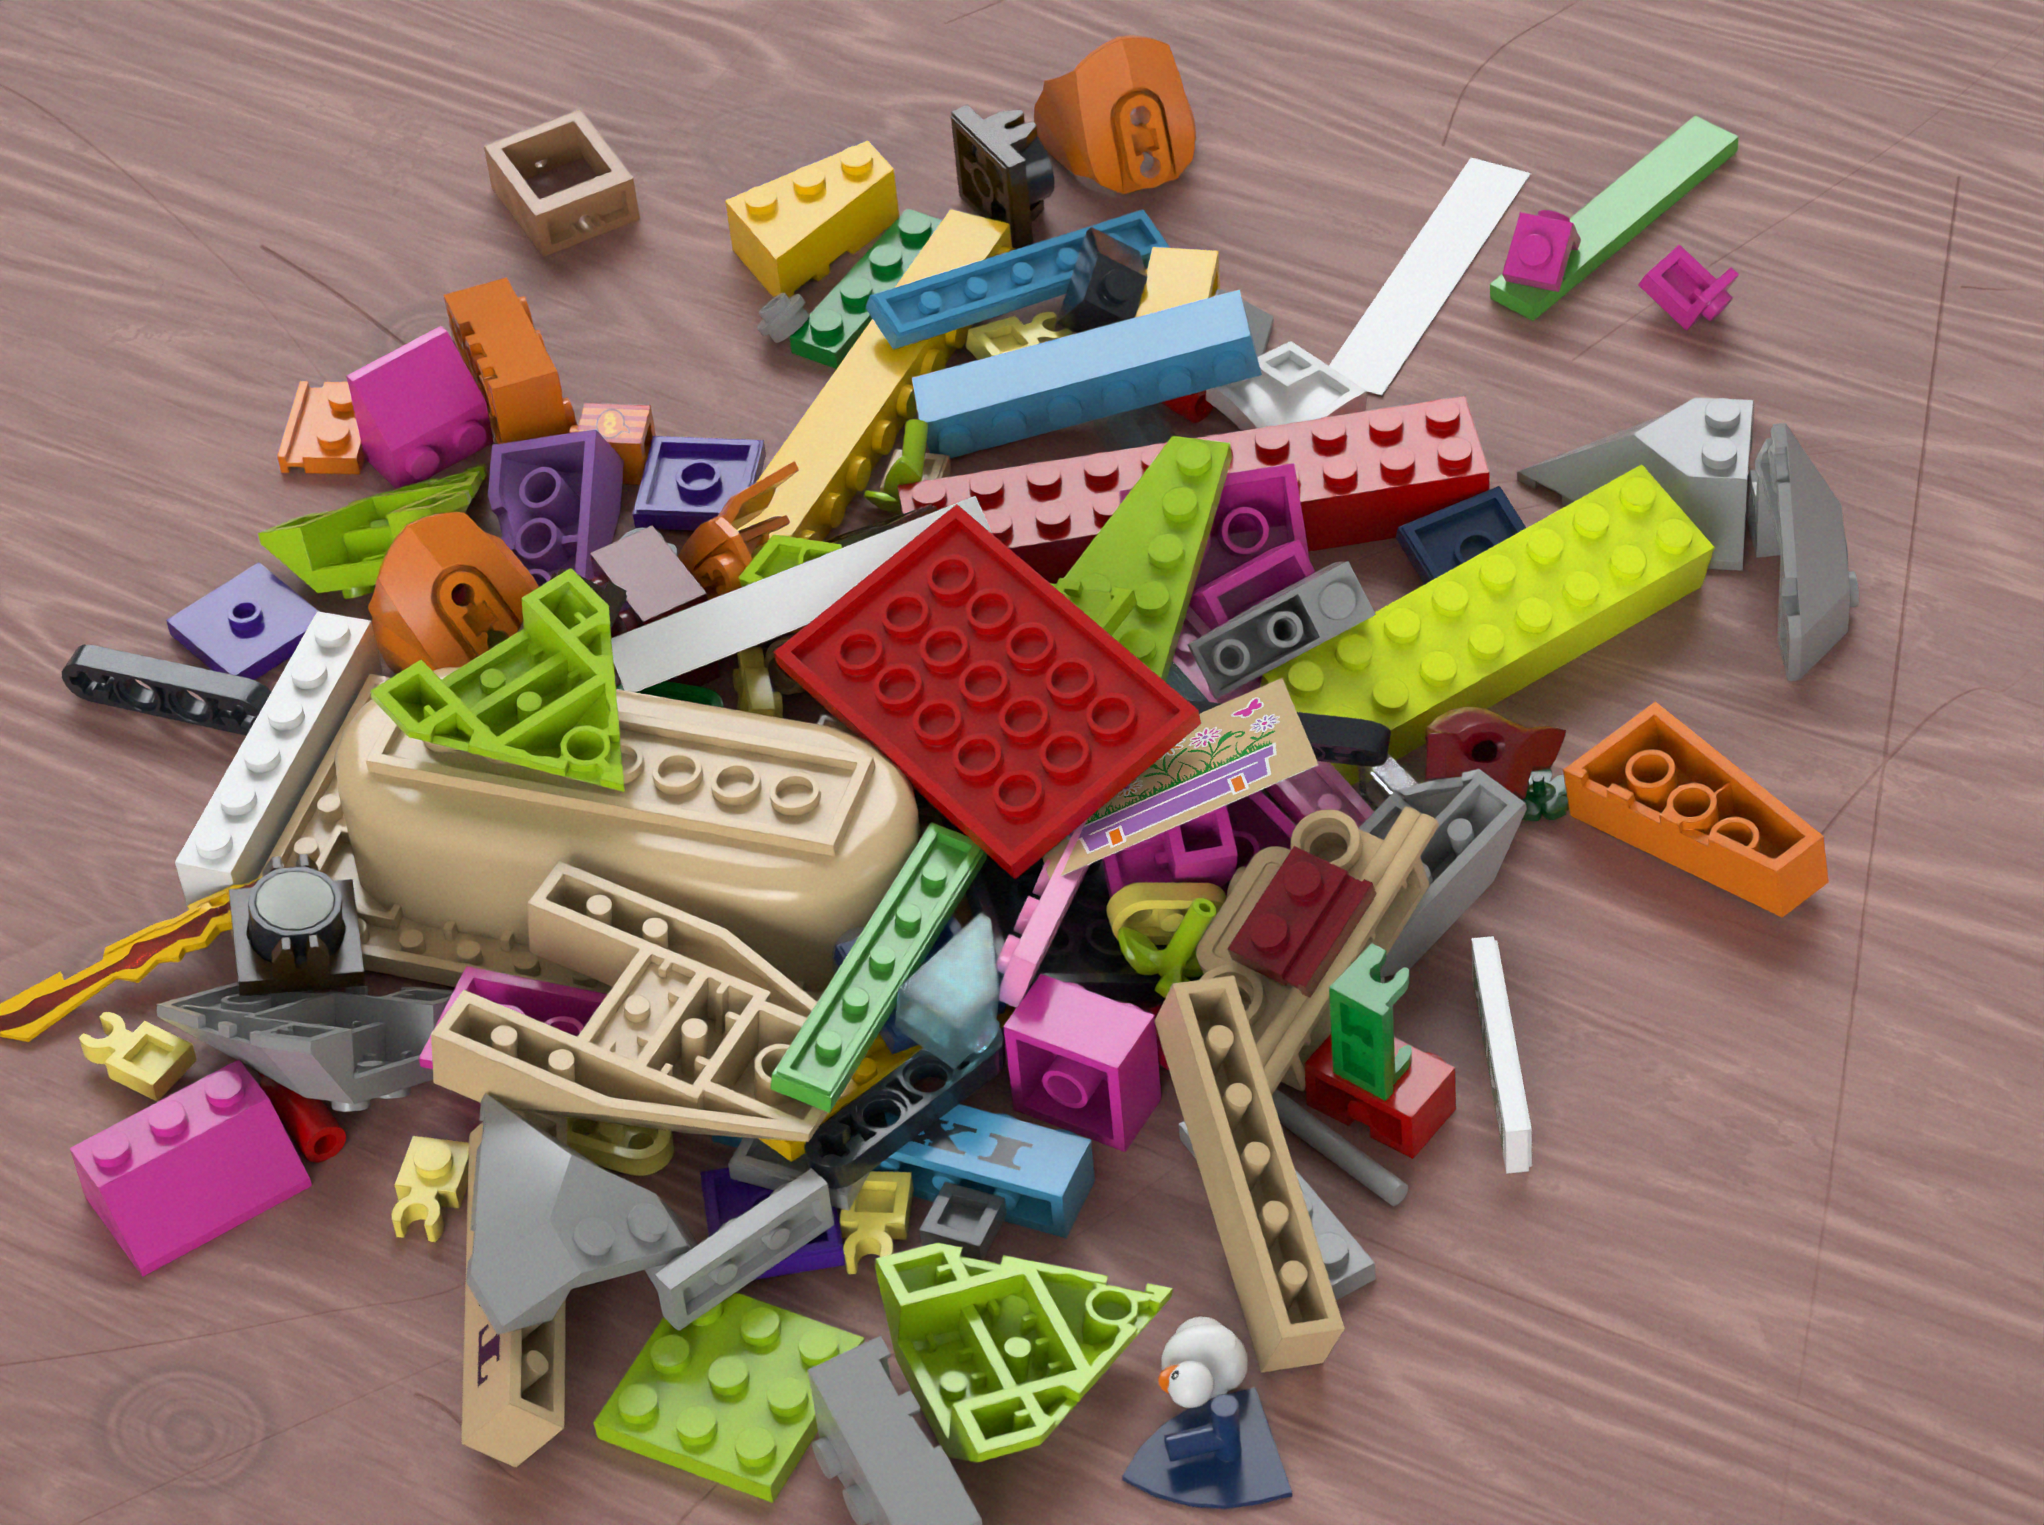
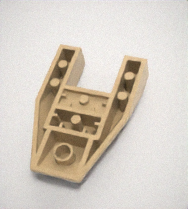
M561 861L557 862L528 902L529 952L613 987L578 1037L466 990L462 991L431 1033L433 1080L435 1084L480 1103L486 1093L511 1110L690 1134L802 1142L810 1141L828 1113L770 1089L772 1073L817 1004L816 1000L729 930Z

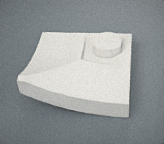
M1292 341L1258 357L1262 375L1206 390V401L1219 409L1242 431L1363 412L1366 410L1367 391Z

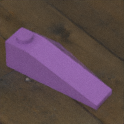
M597 429L492 445L488 497L492 511L497 515L503 536L501 539L528 569L539 587L547 583L553 573L557 574L560 568L565 570L572 568L578 575L588 580L594 578L590 553L612 543L621 508L624 461Z

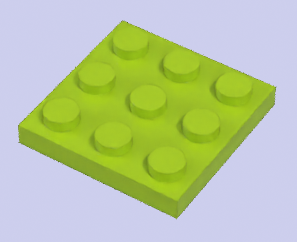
M737 1292L680 1331L663 1317L594 1421L597 1438L774 1503L818 1432L808 1369L865 1343V1339L856 1334Z

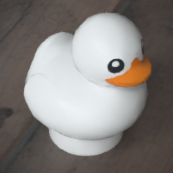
M1208 1317L1189 1319L1177 1329L1176 1333L1166 1343L1161 1358L1162 1371L1158 1377V1384L1163 1391L1171 1395L1173 1401L1178 1405L1187 1408L1201 1406L1209 1399L1226 1394L1229 1390L1235 1389L1242 1383L1248 1370L1247 1352L1237 1336L1218 1321Z

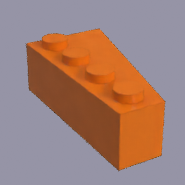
M507 277L444 295L452 338L486 400L492 434L496 444L568 434L572 425L577 426L569 398L562 399V387L558 372L546 351L539 329L535 330L533 327L525 296L517 297Z
M1656 701L1563 769L1570 816L1782 918L1829 883L1824 836Z

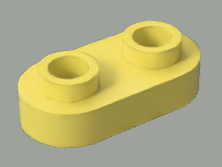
M1131 883L1124 886L1111 897L1107 904L1106 912L1113 934L1117 939L1119 929L1121 927H1128L1144 934L1154 945H1168L1195 899L1205 898L1211 901L1216 907V916L1227 897L1219 886L1211 883Z
M565 1117L567 1118V1145L599 1166L629 1175L644 1176L661 1170L673 1157L674 1142L671 1131Z

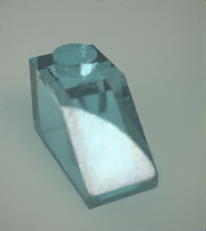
M980 913L898 988L895 1028L953 1069L972 1052L976 1054L983 1052L994 1040L999 1029L997 1011L1000 990L991 919Z

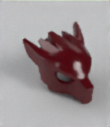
M1468 706L1449 710L1436 717L1425 728L1427 763L1424 783L1437 779L1462 777V773L1480 769L1519 799H1525L1531 773L1551 768L1564 741L1566 730L1552 726L1527 728L1486 708Z

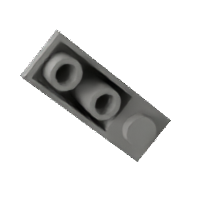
M1349 561L1336 562L1270 596L1189 643L1188 647L1214 698L1217 699L1376 614Z

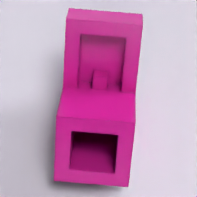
M1227 806L1220 807L1103 858L1102 864L1110 899L1116 892L1131 883H1211L1219 887L1226 884L1236 872L1238 858Z

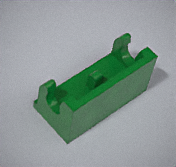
M1371 943L1329 987L1333 1073L1386 1101L1393 1094V1084L1406 1072L1412 1062V1048L1410 1045L1400 1048L1395 1056L1393 1005L1409 987V969L1404 967L1396 972L1393 980L1381 983L1380 970L1386 961V950Z

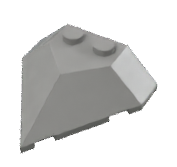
M1693 398L1675 410L1517 471V480L1533 489H1536L1541 484L1561 494L1562 504L1567 506L1642 464L1715 547L1708 569L1743 571L1750 451L1752 450L1755 404L1753 400Z
M1779 423L1773 424L1771 428L1772 438L1765 440L1755 460L1756 470H1750L1748 474L1746 519L1756 558L1781 555L1777 641L1787 680L1795 681L1800 680L1848 632L1849 607L1858 606L1859 589L1855 572L1848 571V550L1844 533L1842 505L1787 424Z
M485 1093L480 1106L479 1120L483 1121L482 1142L477 1148L470 1227V1230L474 1231L473 1252L467 1263L466 1283L497 1335L551 1321L573 1288L645 1270L657 1290L654 1274L665 1268L668 1262L677 1255L687 1253L699 1245L684 1220L656 1193L608 1172Z

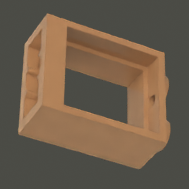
M581 109L484 146L492 189L543 257L640 220L634 178ZM583 157L598 176L541 199H538L525 181L528 178ZM587 215L584 221L579 222L582 216Z

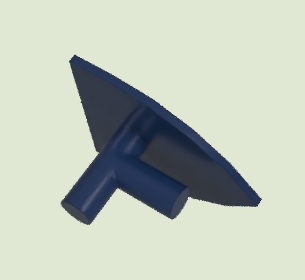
M1256 1387L1219 1395L1201 1406L1188 1408L1167 1421L1138 1449L1122 1475V1481L1156 1498L1189 1507L1229 1509L1259 1505L1292 1496V1490Z

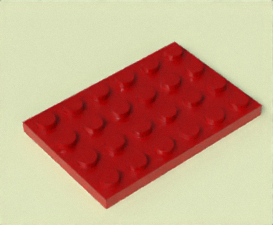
M958 504L953 506L774 651L776 661L781 669L852 733L870 742L899 767L910 780L914 789L1014 879L1018 878L1202 724L1197 708Z

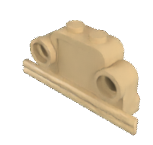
M1405 806L1384 840L1358 829V826L1350 816L1337 810L1325 809L1313 812L1297 824L1291 837V849L1296 846L1347 870L1350 876L1360 881L1365 879L1372 882L1377 893L1311 998L1303 995L1299 989L1289 984L1284 986L1233 961L1227 950L1291 850L1279 846L1264 848L1254 855L1247 867L1239 868L1232 877L1227 890L1226 901L1211 921L1195 948L1198 962L1204 974L1200 980L1234 975L1271 1095H1273L1280 1082L1303 1092L1306 1087L1304 1063L1331 1034L1329 987L1371 943L1386 950L1387 956L1429 888L1430 884L1420 856L1439 827L1438 821L1433 817L1421 814L1417 810Z

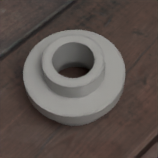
M785 293L777 295L759 311V315L763 320L758 324L757 330L762 336L769 335L775 343L783 341L797 331L809 318V314L803 308L805 300L800 294L793 295L790 298Z

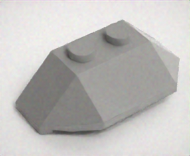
M1480 769L1462 773V777L1437 779L1395 790L1358 828L1384 840L1405 806L1411 807L1421 814L1433 817L1439 824V827L1420 856L1430 886L1388 952L1386 961L1380 970L1381 978L1396 974L1397 971L1404 967L1410 969L1496 878L1527 807L1525 802Z

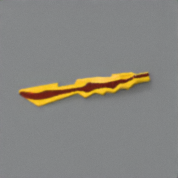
M262 876L248 884L229 886L187 905L189 910L181 915L155 923L105 947L101 961L64 980L63 974L60 971L0 1004V1037L30 1042L116 979L140 983L159 963L181 962L187 952L208 947L221 932L232 929L229 889L252 888Z

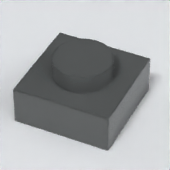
M944 1182L920 1228L922 1246L934 1243L962 1247V1257L984 1260L1007 1215L1005 1198Z

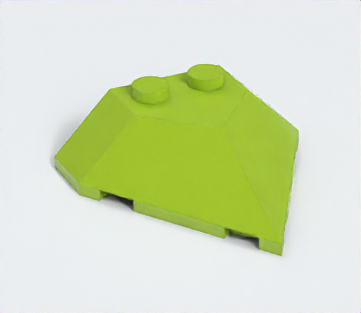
M485 463L464 469L465 472L437 480L436 478H431L348 503V506L335 511L311 513L294 518L259 532L260 543L317 593L342 590L345 599L374 592L379 568L385 554L403 528L418 519L434 514L466 512L474 495L488 474Z
M572 568L522 597L524 629L443 679H440L422 660H419L370 690L371 698L410 738L625 792L609 605Z
M934 1243L876 1258L875 1270L896 1361L947 1457L972 1462H981L1041 1445L1171 1299L1173 1288L1147 1283L1145 1292L1107 1285L1108 1275L1004 1255L1001 1264L962 1257V1247L942 1243Z

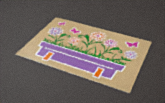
M1283 678L1200 713L1202 724L1087 819L1061 876L1318 766V761ZM1074 831L1042 857L1044 864L1047 859L1050 860V865L1046 868L1049 880Z

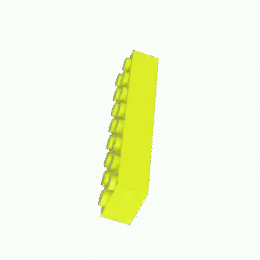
M1641 464L1375 612L1376 615L1268 671L1262 675L1260 686H1265L1283 678L1296 712L1370 720L1380 723L1391 730L1386 764L1368 767L1331 763L1352 786L1426 744L1425 728L1436 717L1449 710L1471 706L1487 709L1702 587L1715 547Z

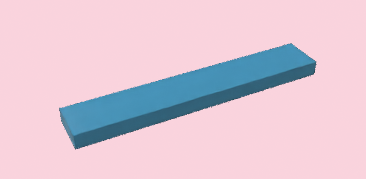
M1143 209L870 295L865 308L894 350L1065 295L1086 232L1091 227L1138 250L1145 268H1148L1152 247H1170Z

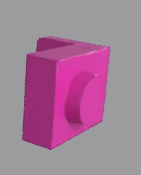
M1540 210L1537 215L1520 212L1502 272L1505 281L1559 292L1571 250L1578 251L1581 242L1574 223L1570 222L1567 216L1555 211Z
M1679 244L1643 277L1638 286L1687 331L1702 316L1711 322L1728 306L1734 297L1727 290L1739 274L1730 267L1716 279Z

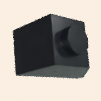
M1093 227L1089 228L1086 232L1056 323L1075 333H1080L1135 318L1148 278L1140 252Z

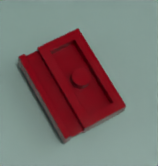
M1294 846L1227 948L1232 960L1284 986L1289 984L1299 989L1303 995L1311 998L1377 895L1373 883L1365 879L1360 881L1350 876L1347 870Z

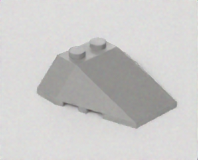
M238 982L159 1003L157 1004V1017L236 1060L239 1059L243 1064L305 1098L332 1101V1109L337 1111H359L368 1109L371 1099L405 1097L411 1094L410 1087L433 1080V1069L420 1067L419 1057L453 991L423 987H403L399 992L377 997L368 995V986L346 987V993L336 991L317 993L313 992V990L239 997Z

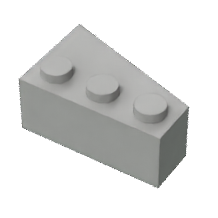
M881 1336L808 1369L819 1439L812 1442V1448L825 1476L828 1479L838 1476L845 1489L842 1491L844 1501L857 1525H982L981 1517L942 1446L940 1445L933 1449L912 1417L919 1413L921 1409L913 1393L909 1390L898 1396L891 1383L888 1363L891 1353Z

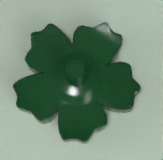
M1551 769L1538 770L1531 773L1526 797L1521 799L1527 807L1522 820L1539 821L1542 815L1548 820H1555L1566 815L1569 810L1564 775H1559L1552 779Z

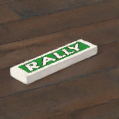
M1494 936L1472 938V981L1506 1174L1527 1172L1529 1167L1532 1166V1129L1498 941H1494Z

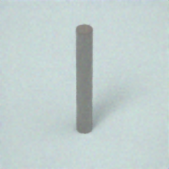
M1277 1089L1275 1090L1272 1098L1280 1124L1392 1206L1398 1205L1405 1198L1408 1192V1185L1282 1092Z

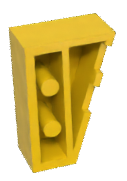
M869 141L849 147L835 155L801 167L792 173L725 200L732 249L773 298L781 293H785L788 298L792 297L794 291L811 278L819 282L830 273V263L846 251L854 255L899 218L894 169Z

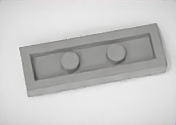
M811 1168L792 1182L776 1188L767 1199L740 1217L727 1221L715 1234L687 1253L677 1255L670 1260L665 1268L654 1274L663 1317L680 1331L832 1227L834 1221L828 1183Z

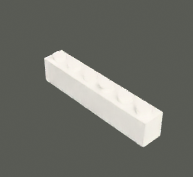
M317 611L175 861L187 905L229 886L248 884L259 877L369 674L380 675L383 671L371 621Z

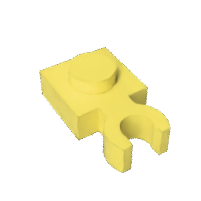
M1054 312L1040 313L1033 318L1032 323L1025 325L1016 316L968 329L966 347L977 360L1069 336L1072 335V331L1063 329L1054 332L1057 317Z
M750 647L737 652L739 669H733L734 689L738 692L739 697L736 710L782 718V696L780 692H772L768 668H764L762 648Z
M104 1012L100 1016L104 1033L108 1037L95 1039L84 1033L79 1037L84 1056L93 1063L105 1064L110 1079L157 1102L197 1061L192 1043L146 1021L134 1032L126 1029L124 1020L119 1015L111 1012Z
M419 1136L412 1137L394 1184L398 1197V1202L392 1210V1221L396 1237L404 1238L408 1226L413 1221L420 1219L425 1220L424 1226L428 1241L436 1242L441 1237L444 1231L441 1207L460 1209L468 1187V1142Z
M870 1171L850 1210L841 1209L840 1227L842 1238H847L844 1243V1256L848 1274L857 1273L858 1261L863 1256L868 1254H876L880 1257L894 1254L892 1239H907L914 1190L911 1172Z

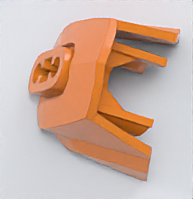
M1118 36L1093 50L1079 62L1073 71L1061 77L1044 81L1043 91L1034 106V123L1037 125L1038 138L1045 150L1074 175L1091 178L1103 187L1121 194H1127L1144 188H1155L1165 182L1177 179L1193 160L1196 141L1195 119L1168 43L1147 36ZM1137 107L1133 115L1130 116L1132 110ZM1143 152H1147L1154 157L1153 166L1145 173L1140 171V166L1145 160Z
M795 461L730 497L718 516L701 524L684 544L678 558L707 593L708 600L742 588L738 577L753 560L751 555L754 549L768 542L769 533L790 524L787 515L782 517L774 516L737 531L767 509L777 487L799 471ZM805 626L788 632L786 634L780 635L778 637H775L773 639H770L768 641L798 633Z
M465 512L439 513L418 519L406 525L397 535L386 552L379 568L373 597L368 605L372 616V627L377 647L387 666L396 674L419 660H422L432 671L444 667H462L490 650L487 645L489 636L486 632L488 630H500L504 633L506 639L518 632L523 623L522 597L539 588L528 569L505 542L499 537L484 532ZM462 583L466 589V597L462 604L456 605L452 600L451 593L456 585Z

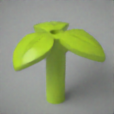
M917 419L906 422L902 456L897 459L886 476L884 483L885 493L866 490L864 493L866 500L882 510L898 515L901 514L897 485L923 481L928 423Z
M1205 898L1195 899L1168 946L1163 950H1158L1148 937L1128 927H1121L1119 929L1118 940L1126 960L1139 974L1154 975L1158 973L1161 976L1155 991L1162 997L1166 998L1172 984L1189 982L1190 980L1185 976L1201 977L1203 975L1195 948L1217 912L1216 907Z

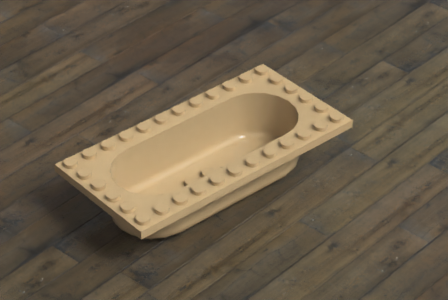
M444 667L433 670V672L440 679H443L460 667ZM369 674L265 866L272 857L280 856L285 868L296 867L299 854H308L318 866V870L325 873L333 881L353 879L364 970L456 987L466 966L608 994L613 988L612 986L529 952L528 902L557 862L561 861L729 930L818 1002L835 975L832 951L836 941L846 931L867 925L931 822L942 827L944 825L939 810L930 802L926 807L917 809L912 783L899 767L867 740L834 727L616 689L625 792L410 738L371 698L370 690L392 677ZM965 894L953 915L981 957L983 947Z

